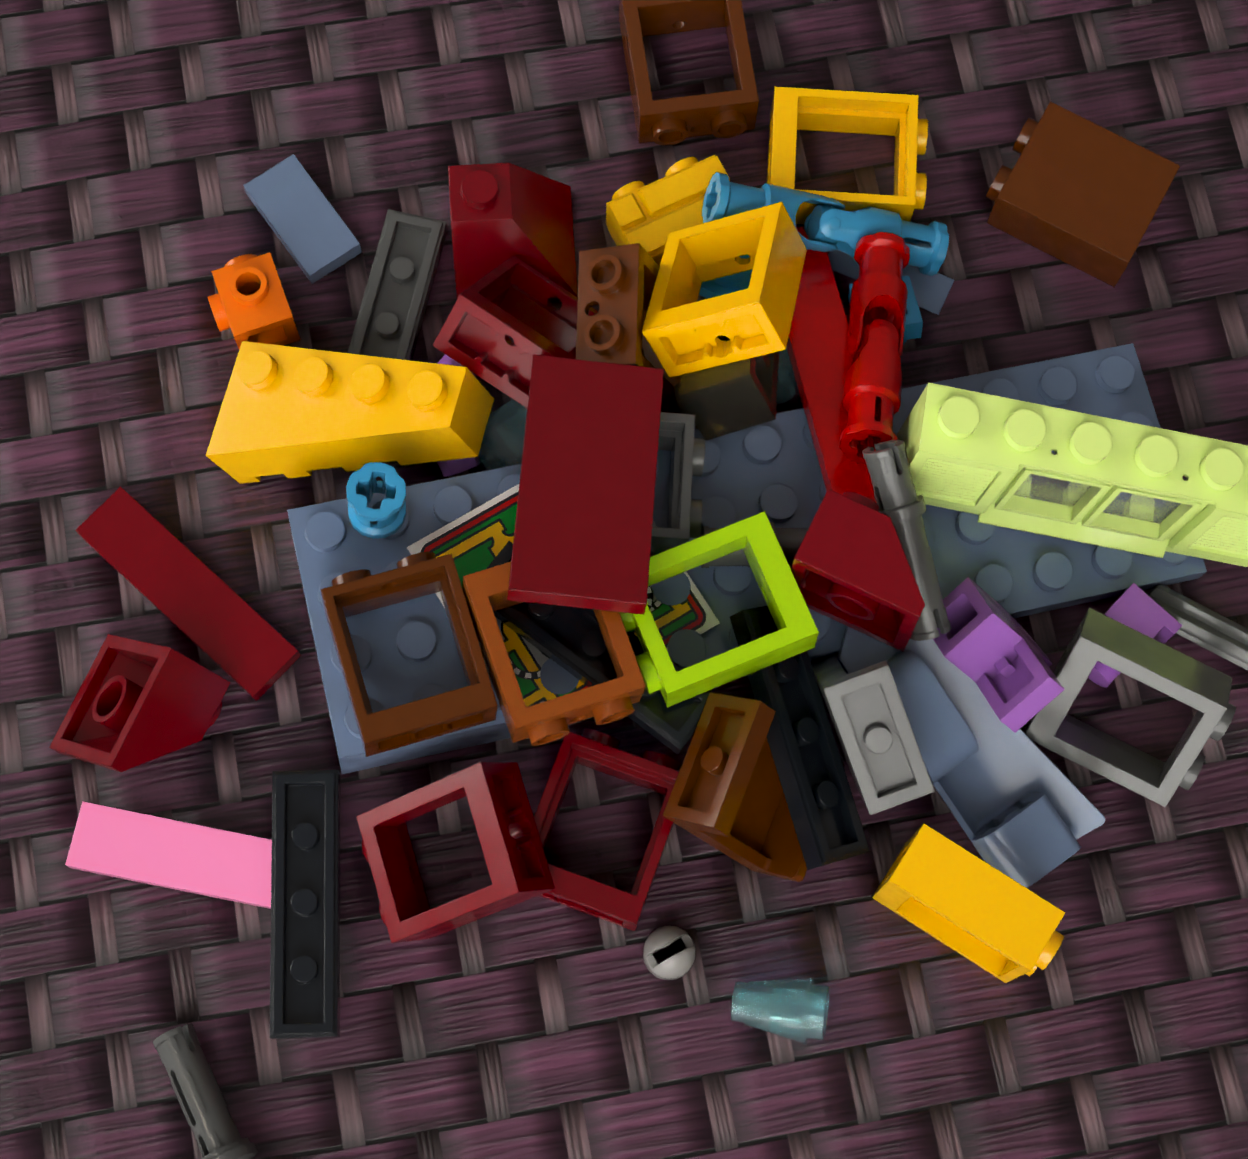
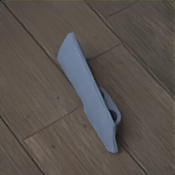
M846 626L837 657L846 674H850L882 661L887 662L931 783L986 863L1027 888L1079 851L1081 846L1077 839L1104 824L1106 820L1101 812L1021 729L1015 733L999 720L977 684L943 656L933 639L923 641L909 639L904 652Z

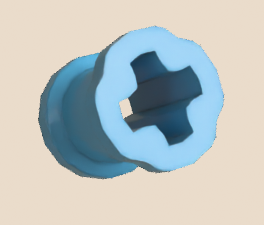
M382 462L364 464L360 470L353 472L346 485L348 517L353 528L361 535L372 539L386 538L395 534L403 525L406 517V485L404 479L397 474L394 467ZM381 477L383 481H377L376 478ZM373 493L385 494V499L382 500L380 509L368 507V503L373 498Z

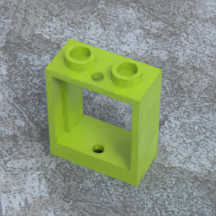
M765 511L651 556L648 586L743 549L778 631L676 672L648 604L646 605L644 615L619 612L626 632L635 630L644 653L635 657L649 694L660 690L667 708L815 648L819 631Z

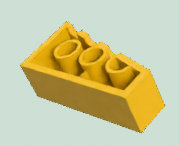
M242 341L206 457L239 484L260 482L261 476L284 474L287 478L312 476V470L342 467L346 472L357 471L364 464L370 462L397 461L402 466L478 457L494 398L467 367Z

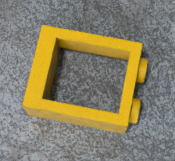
M775 86L770 111L767 183L790 189L795 188L797 130L895 136L893 195L815 190L799 191L836 199L845 205V208L841 210L857 211L871 206L897 212L901 220L911 221L914 209L923 210L927 189L926 173H917V155H925L928 138V120L918 118L919 95ZM803 202L795 215L796 224L804 225L806 217L812 213L816 204Z
M782 202L668 234L642 333L670 378L786 350L807 248ZM747 254L749 255V258L746 259L739 257ZM753 269L747 289L697 301L702 282ZM723 335L728 337L730 340L722 341L718 338V336Z
M923 824L905 843L872 897L1004 983L1010 982L1024 974L1030 977L1037 967L1044 970L1055 956L1064 939V935L1056 931L1065 914L1064 911L926 824Z

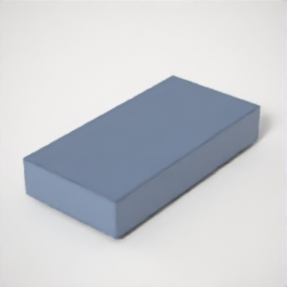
M294 154L243 185L249 199L311 284L362 253L358 240Z

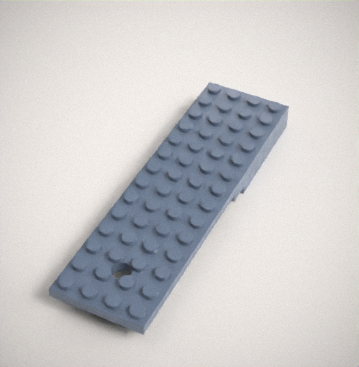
M1133 343L933 382L934 384L1161 428ZM927 384L902 389L901 405L899 411L893 417V432L895 435L899 432ZM804 408L694 430L695 438H705L703 473L701 477L692 476L691 499H702L701 526L724 528L765 511L769 522H774L776 528L810 527L827 491ZM658 450L653 521L657 527L667 528L671 451ZM521 464L406 486V517L404 523L395 534L386 538L372 539L361 535L353 528L348 517L347 498L287 510L341 774L511 738L489 675L498 705L496 720L366 757L325 614L320 589L331 587L334 578L350 571L367 569L370 570L371 575L397 569V562L411 555L407 549L408 546L520 483ZM1031 488L1030 498L1052 502L1047 496L1034 493ZM1121 492L1103 512L1123 516L1125 499L1130 493ZM373 493V498L368 503V507L380 509L381 502L385 499V494ZM1155 498L1153 522L1161 523L1181 503ZM926 505V512L922 514L942 599L969 577L996 600L1013 618L1120 596L1133 583L1144 591L1152 589L1157 584L1167 586L1199 579L1207 572L1202 558L1166 551L1163 558L999 527L979 523V515L931 505ZM700 565L686 571L720 624L701 635L694 630L682 629L671 636L668 642V653L672 663L681 670L739 647L730 616L742 610L767 606L750 567L709 566V568H701ZM681 573L653 584L652 590L655 597L661 603L678 605L689 596L691 585L688 577ZM435 593L346 617L373 713L468 686L446 610ZM809 609L819 631L815 648L807 651L810 661L839 652L846 625ZM496 618L498 627L501 630L500 620ZM551 658L541 668V682L551 693H569L579 682L576 677ZM591 717V718H588V719H585V720H582V721H579V722H576V723H573V724L582 723V722H586V721H591V720H594V717Z

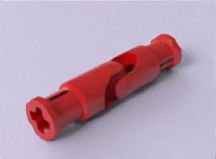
M877 232L873 235L862 237L856 243L854 259L860 267L859 277L853 283L851 290L848 353L852 356V365L844 377L842 402L845 410L848 412L847 427L840 435L839 448L844 452L846 458L861 464H866L862 454L865 448L873 447L874 451H876L874 444L898 440V437L893 432V417L899 411L901 405V356L903 353L908 296L907 286L902 280L903 269L909 263L910 248L905 244L902 237L888 232ZM860 440H865V444L862 445Z

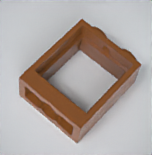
M511 562L463 576V593L513 743L529 738L532 746L543 745L570 733L568 725L594 717L596 725H602L620 720L635 711L632 704L640 702L646 685L619 612L593 609L618 678L526 707L494 615V611L523 603L507 600Z

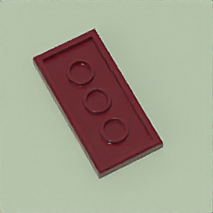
M533 354L507 600L644 615L648 593L664 369Z

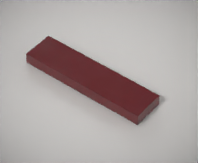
M121 486L75 530L88 545L255 701L301 657L299 651Z

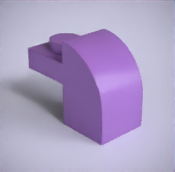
M969 577L943 599L951 630L946 634H942L940 629L937 628L940 637L934 638V642L946 659L977 684L999 720L1016 733L1065 690L1049 668L1052 662L1023 627Z

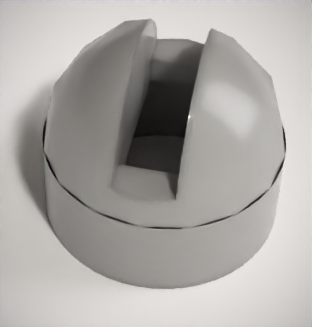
M669 925L657 928L648 936L643 948V959L647 969L654 976L663 980H676L683 977L691 969L696 956L693 939L685 930L677 926ZM681 938L686 949L658 964L653 953Z

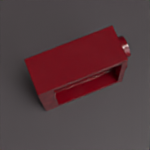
M513 255L459 295L432 346L462 366L467 367L471 372L527 408L533 354L576 359L578 297ZM552 296H556L561 300V308L552 306L550 302ZM593 307L588 312L589 316H594L598 313ZM508 335L513 338L514 342L509 339Z
M585 728L581 736L570 732L564 736L534 816L543 850H545L576 764L666 796L631 893L548 864L555 889L539 896L636 931L674 822L665 818L663 813L678 777V770L681 764L669 756L654 751L645 750L641 758L619 750L620 742L616 738L597 730Z
M479 762L356 816L362 835L363 854L370 864L380 900V915L388 929L391 943L431 939L555 889L517 762ZM467 796L492 885L430 909L405 822Z

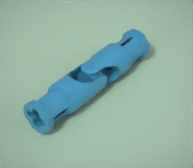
M719 172L713 174L705 192L702 206L703 223L782 202L796 227L795 215L799 206L803 202L816 204L812 213L806 217L804 222V229L809 239H806L799 233L808 250L827 252L838 249L854 258L856 243L862 237L873 235L877 232L893 233L902 237L905 242L915 244L905 243L910 248L908 265L918 267L920 273L928 276L938 273L948 251L949 234L947 232V225L938 221H933L929 225L901 220L897 212L871 206L857 211L841 210L845 208V205L833 198L768 183L762 185L761 188L730 182L728 175Z

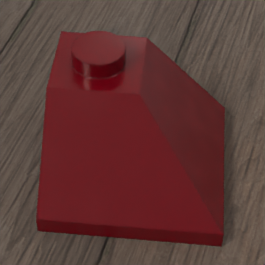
M512 163L448 166L450 218L457 299L463 291L513 255L578 297L571 186ZM552 296L550 302H561V300L556 296Z
M828 489L794 557L791 568L807 607L904 652L925 607V603L891 517L879 512V506L861 494L844 492L841 495Z
M108 634L49 748L76 759L118 772H124L202 741L207 729L214 724L220 715L222 699L231 682L170 647Z

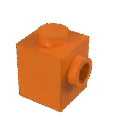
M270 252L260 256L254 254L241 255L228 261L223 268L211 271L218 290L217 294L208 296L211 310L219 331L231 328L239 349L242 341L284 346L301 340Z

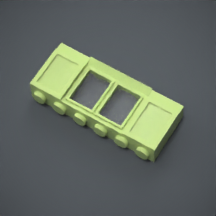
M929 382L896 435L898 440H904L917 496L922 495L924 497L925 505L979 515V523L1163 558L1166 551L1248 567V445Z

